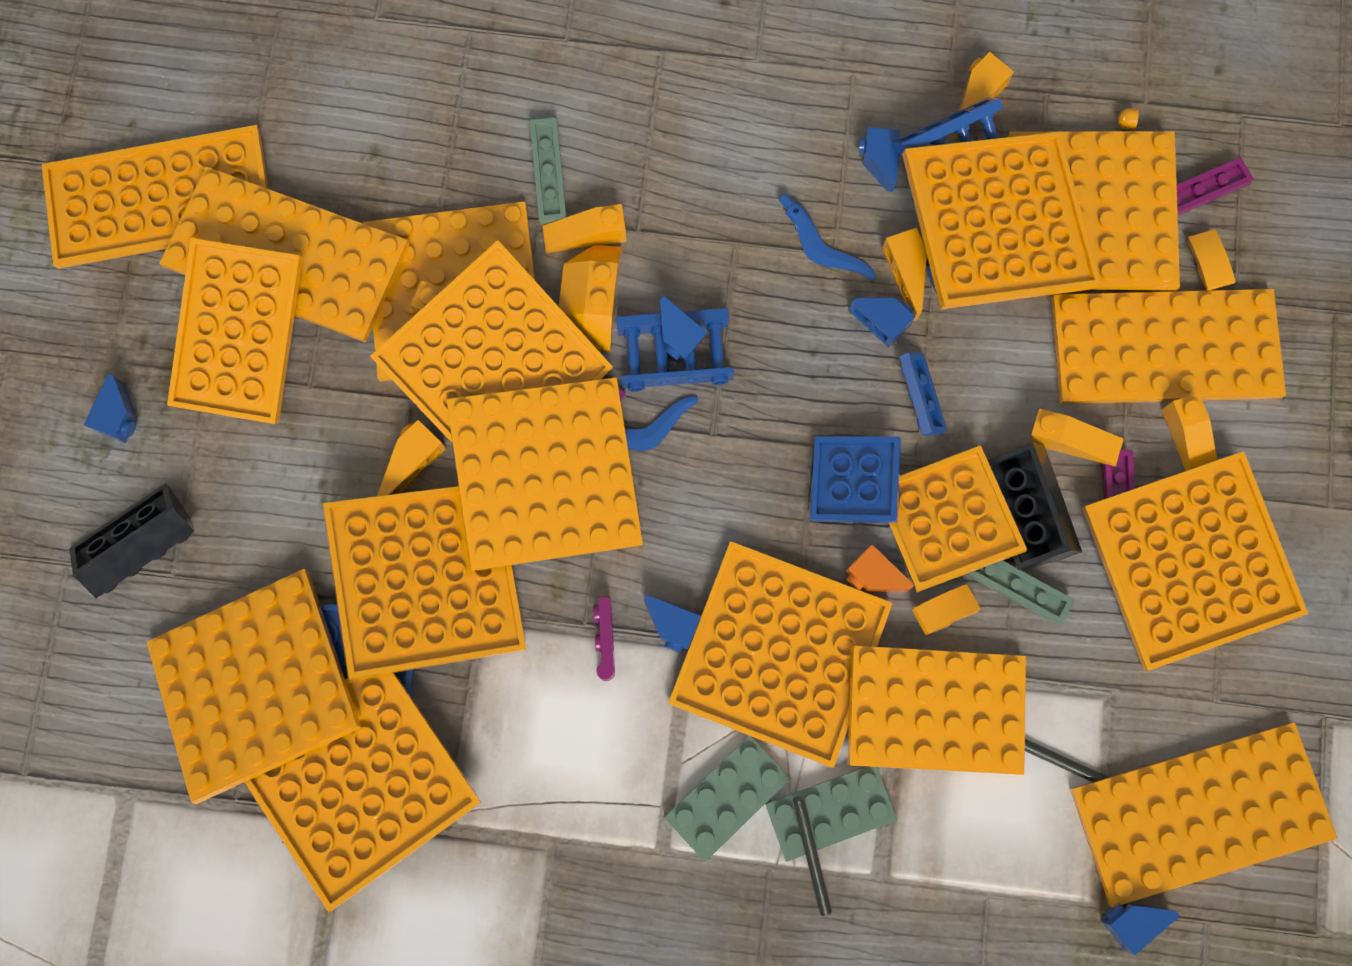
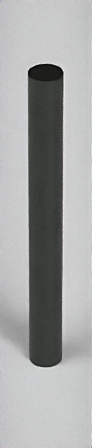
M1025 739V752L1091 782L1109 778Z
M797 797L792 800L819 912L820 915L826 916L831 914L832 910L804 797Z

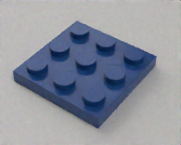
M815 436L810 520L812 522L898 523L901 438Z

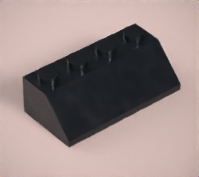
M1031 442L988 460L1027 548L1026 552L1013 556L1017 570L1057 562L1082 552L1044 445Z
M167 483L69 548L73 576L95 598L113 591L118 583L127 577L135 576L141 571L143 566L152 560L160 559L168 549L177 543L185 542L195 532L191 518Z

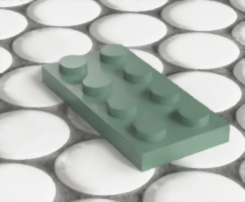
M748 736L664 818L699 857L706 862L791 778L751 736Z
M865 766L765 804L786 862L806 855L792 801L794 798L804 797L817 850L897 821L878 767Z

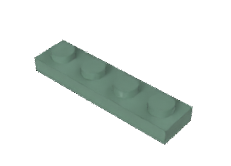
M556 117L530 120L540 225L549 224L567 217Z
M1003 560L965 574L1058 626L1063 624L1075 600L1029 574L1017 570L1016 567Z

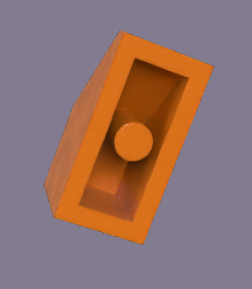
M873 545L845 572L849 576L847 578L849 584L857 590L862 589L865 593H906L914 586Z

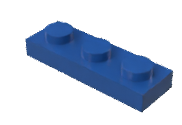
M908 352L899 356L902 364V373L906 378L910 391L909 397L914 404L918 417L917 424L923 436H939L948 432L924 353Z

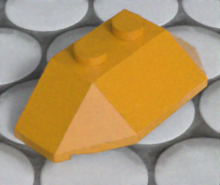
M594 244L564 263L559 308L599 352L611 353L622 247Z

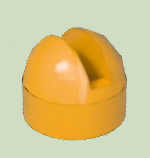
M1126 108L1119 114L1118 124L1122 129L1136 131L1139 108Z

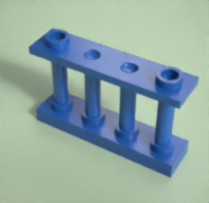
M986 98L893 141L892 145L895 153L902 154L905 149L922 147L928 143L934 146L944 145L945 135L952 132L958 134L961 143L971 142L972 139L968 129L971 128L970 124L977 120L982 122L987 140L998 139L999 137L992 118L995 117V112L1003 109L1000 98Z
M728 308L683 311L701 328L707 329L710 332L713 369L696 370L694 349L684 361L685 371L668 372L667 352L664 350L666 345L663 343L661 313L616 317L618 336L624 335L627 338L629 375L621 376L622 389L628 388V391L638 392L644 390L645 387L703 382H712L713 385H724L728 383V380H733L734 368H724L721 330L728 327L729 323ZM651 333L655 337L657 373L641 374L638 337L640 334Z

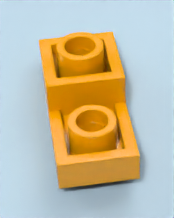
M1216 229L1189 236L1187 244L1198 264L1197 272L1206 290L1209 291L1235 283L1230 261Z
M965 584L915 607L912 611L925 635L950 626L955 621L977 613L981 608L970 588Z

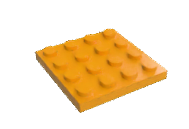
M981 445L900 476L898 523H888L916 592L1026 552L1025 543Z

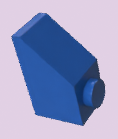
M867 127L865 137H860L858 154H863L862 164L887 191L893 192L897 182L899 153H895L892 142L900 139V130Z
M663 296L660 299L663 343L667 345L664 350L675 360L681 357L685 361L706 336L707 332Z
M855 298L849 308V312L888 348L911 326L916 317L913 315V310L905 302L900 303L896 298Z
M108 374L84 426L97 433L126 443L128 437L132 436L135 431L137 415L125 384L113 375Z
M646 595L644 599L645 605L661 641L666 642L664 647L677 653H681L682 649L688 651L701 616Z
M1118 903L1107 910V917L1101 922L1125 952L1136 955L1178 919L1180 915L1176 911L1167 908L1130 903L1121 905Z

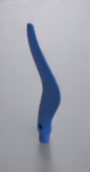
M787 193L779 199V202L787 210L785 214L792 220L797 229L803 251L812 262L822 266L857 272L870 280L876 278L875 272L866 263L828 247L822 241L811 218L799 202L795 203Z
M693 396L678 401L646 428L625 429L628 449L645 451L655 448L666 437L681 415L691 406L698 403V398Z

